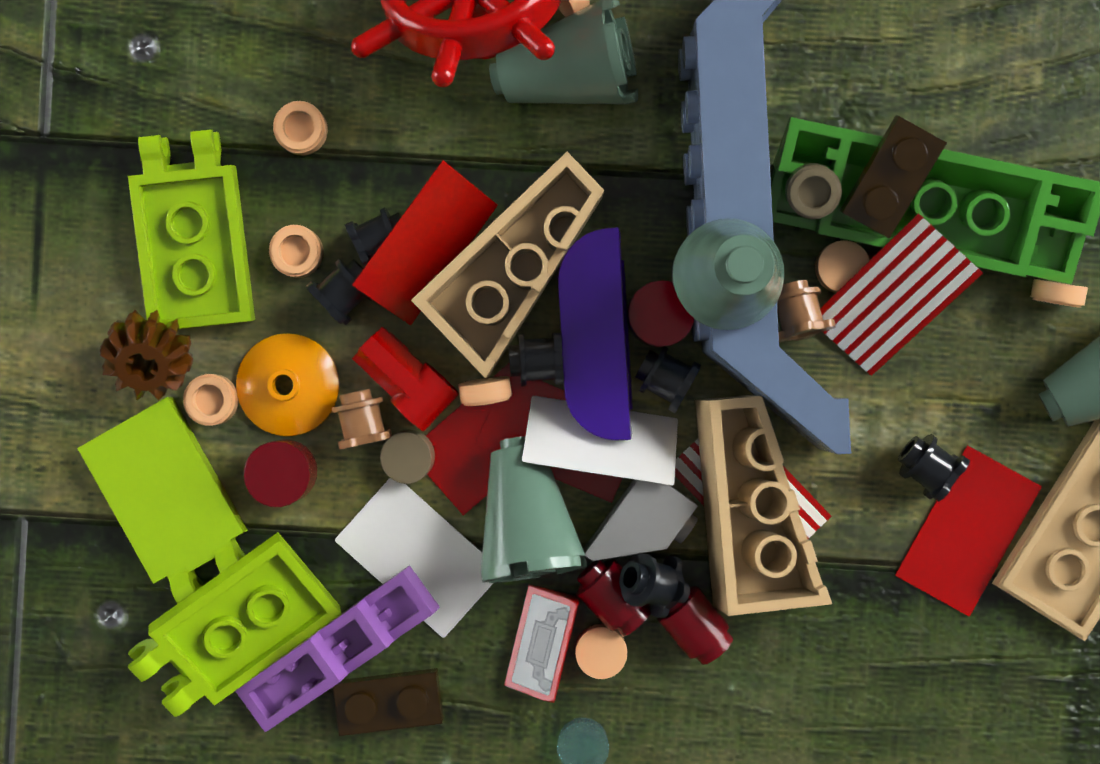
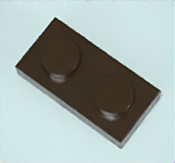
M896 115L840 211L883 236L890 238L947 142Z
M438 668L343 679L333 686L339 736L442 724L444 719Z

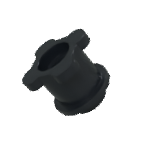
M384 207L380 209L381 215L360 225L353 221L345 224L364 268L402 217L399 212L390 216L388 210Z
M338 259L335 262L337 268L320 284L310 281L306 288L338 323L347 325L352 321L348 313L366 297L369 300L371 298L352 286L364 268L354 259L347 265L341 259Z
M561 332L552 333V338L524 339V334H519V345H509L510 377L520 376L521 387L527 386L526 381L554 380L556 385L564 384Z
M663 347L659 355L650 350L635 378L644 382L639 391L644 394L647 389L670 402L668 410L675 413L697 376L701 364L694 361L690 367L667 354L669 349L667 347Z
M933 434L927 435L923 439L915 436L905 445L898 456V461L902 463L899 474L904 479L912 477L925 487L923 491L924 496L928 499L934 498L939 502L947 496L953 484L965 472L970 460L964 455L960 457L955 454L950 455L937 445L938 439Z
M639 553L633 556L620 573L619 584L624 601L631 606L637 607L649 604L652 616L662 619L666 618L670 609L678 603L684 604L690 594V586L688 583H685L682 574V560L679 557L670 555L661 564L657 563L656 559L648 554Z

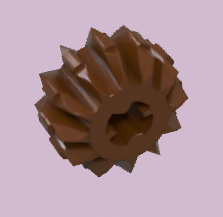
M134 310L128 314L125 322L117 320L111 325L107 333L108 338L104 339L100 347V356L106 359L102 366L103 375L118 377L115 382L116 392L129 386L134 389L136 400H139L146 391H149L159 401L166 395L168 388L177 391L183 385L184 374L189 372L192 367L193 355L189 353L192 344L190 336L177 334L179 329L178 319L165 325L159 322L158 310L150 313L148 320H145Z

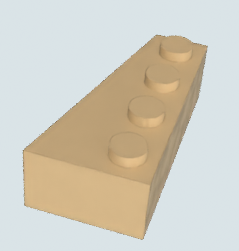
M567 151L411 300L484 378H489L562 263L567 251L574 244L602 200L604 189Z
M740 395L695 400L713 606L727 616L831 605L830 595L827 587L822 583L816 565L818 560L812 542L807 539L798 512L800 507L795 491L790 488L782 465L784 459L763 397Z

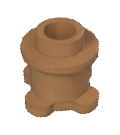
M807 280L794 281L783 285L777 301V313L782 329L779 332V343L811 338L816 334L836 327L834 319L823 320L817 296L821 294V289L819 287H809Z
M370 389L339 395L341 406L332 408L333 413L338 412L344 438L338 441L339 449L382 441L392 436L391 429L385 430L379 407V403L384 402L383 397L372 399Z

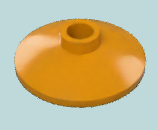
M290 333L273 335L254 345L243 358L236 379L237 397L246 416L260 429L279 436L304 434L321 425L332 413V408L336 405L340 389L338 370L327 350L308 337ZM282 375L289 376L293 381V389L287 395L280 394L276 389V381Z

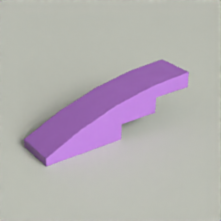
M409 565L238 688L236 693L264 732H267L341 682L350 672L382 652L394 640L433 615L440 607Z

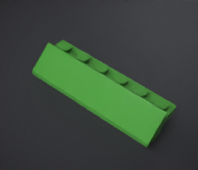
M794 117L789 118L772 164L774 166L771 178L773 222L814 230L817 234L884 247L919 213L976 267L1022 277L1029 275L1072 285L1086 235L1094 236L1099 220L1100 181L943 149L890 238H887L840 211L883 136ZM804 164H822L832 170L840 180L842 188L840 202L832 213L823 218H804L798 215L787 202L785 195L787 180L795 169Z

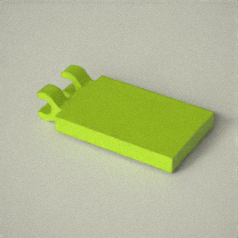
M213 130L190 132L194 162L170 165L171 155L167 137L161 138L160 135L138 137L143 174L128 176L146 319L148 320L150 313L158 310L159 322L166 325L178 319L179 329L254 321L255 313L237 169L234 165H220L221 141L219 132H213Z
M173 397L162 399L77 448L151 581L154 584L168 577L171 592L177 604L204 585L194 571L196 568L215 558L216 565L221 573L245 556L235 538L247 532L248 529Z
M277 532L148 625V635L152 639H145L139 642L128 652V655L134 660L128 664V668L141 682L152 677L168 662L181 673L169 679L161 687V690L167 695L162 700V704L174 717L183 714L203 696H206L215 706L342 614L340 605L279 532Z

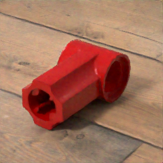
M381 327L352 358L392 397L390 401L397 410L423 432L459 395V392L427 362L423 364L385 327Z

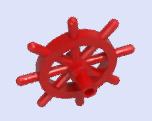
M380 0L386 20L355 37L351 42V51L358 58H366L395 40H398L414 52L436 58L431 74L432 81L436 86L444 88L452 84L459 60L491 59L496 57L497 53L511 49L519 44H522L540 60L550 59L555 52V45L541 29L556 13L561 0H514L511 3L507 0H419L410 6L406 4L407 0ZM452 7L448 20L434 18Z

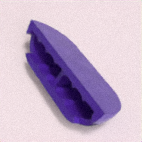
M618 227L599 229L581 237L567 251L560 266L558 289L564 391L571 414L585 430L604 439L631 440L630 410H633L629 327L627 321L626 276L624 260H621V234Z

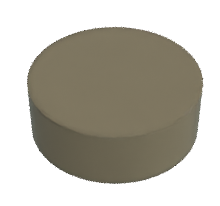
M818 163L804 164L795 169L789 176L785 187V195L790 207L798 215L808 219H819L832 213L838 206L842 194L841 183L837 175L828 167Z
M403 430L391 436L384 443L380 454L381 465L385 473L392 480L403 484L415 483L426 476L432 469L435 462V450L431 441L421 432Z

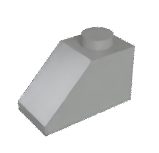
M633 479L583 548L585 556L592 561L664 550L669 547L673 540L680 544L689 535L698 520L693 515L698 505L671 485Z

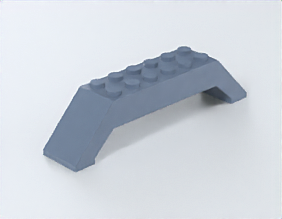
M714 0L696 18L690 36L683 37L682 49L678 50V73L680 81L688 80L689 91L685 93V101H681L682 133H691V145L688 146V153H685L683 157L685 185H694V199L691 200V206L686 207L687 236L705 223L730 218L744 220L756 225L774 241L763 23L782 0ZM777 302L761 320L740 329H714L694 319L692 326L693 341H702V352L753 395L762 396L767 407L816 448L834 454H851L848 398L832 397L779 347Z

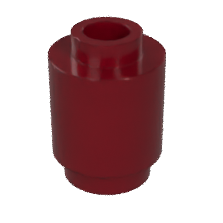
M611 559L606 563L602 560L593 561L578 576L577 580L581 586L576 595L610 631L617 630L625 637L635 631L650 616V605L646 604L642 607L631 606L624 601L619 584L620 573L623 568L615 559Z
M697 586L690 587L688 600L684 604L678 603L672 607L666 618H657L685 654L691 659L696 658L702 665L708 664L721 656L733 641V637L728 632L729 624Z

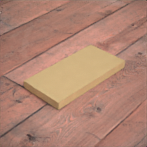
M1100 419L1095 420L992 582L993 585L1083 641H1086L1100 619Z

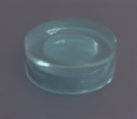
M573 719L564 725L558 735V756L563 764H604L609 753L607 733L598 722L592 719Z

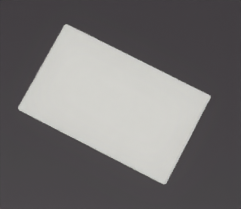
M532 396L522 461L674 485L678 419L630 411L631 440H609L593 435L585 430L571 414L566 401Z
M391 478L387 480L335 539L337 544L382 584L410 565L440 607L433 615L425 619L424 622L442 638L447 636L493 584L482 582V552L406 484L396 482Z

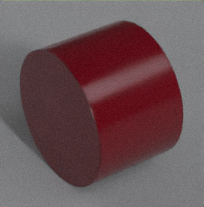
M659 280L644 285L631 298L627 308V321L630 331L637 340L651 347H666L678 343L687 336L694 323V318L681 304L673 282Z
M289 439L272 441L259 446L250 454L244 468V481L247 490L255 500L270 507H284L304 498L312 490L317 479V464L311 451L303 444Z

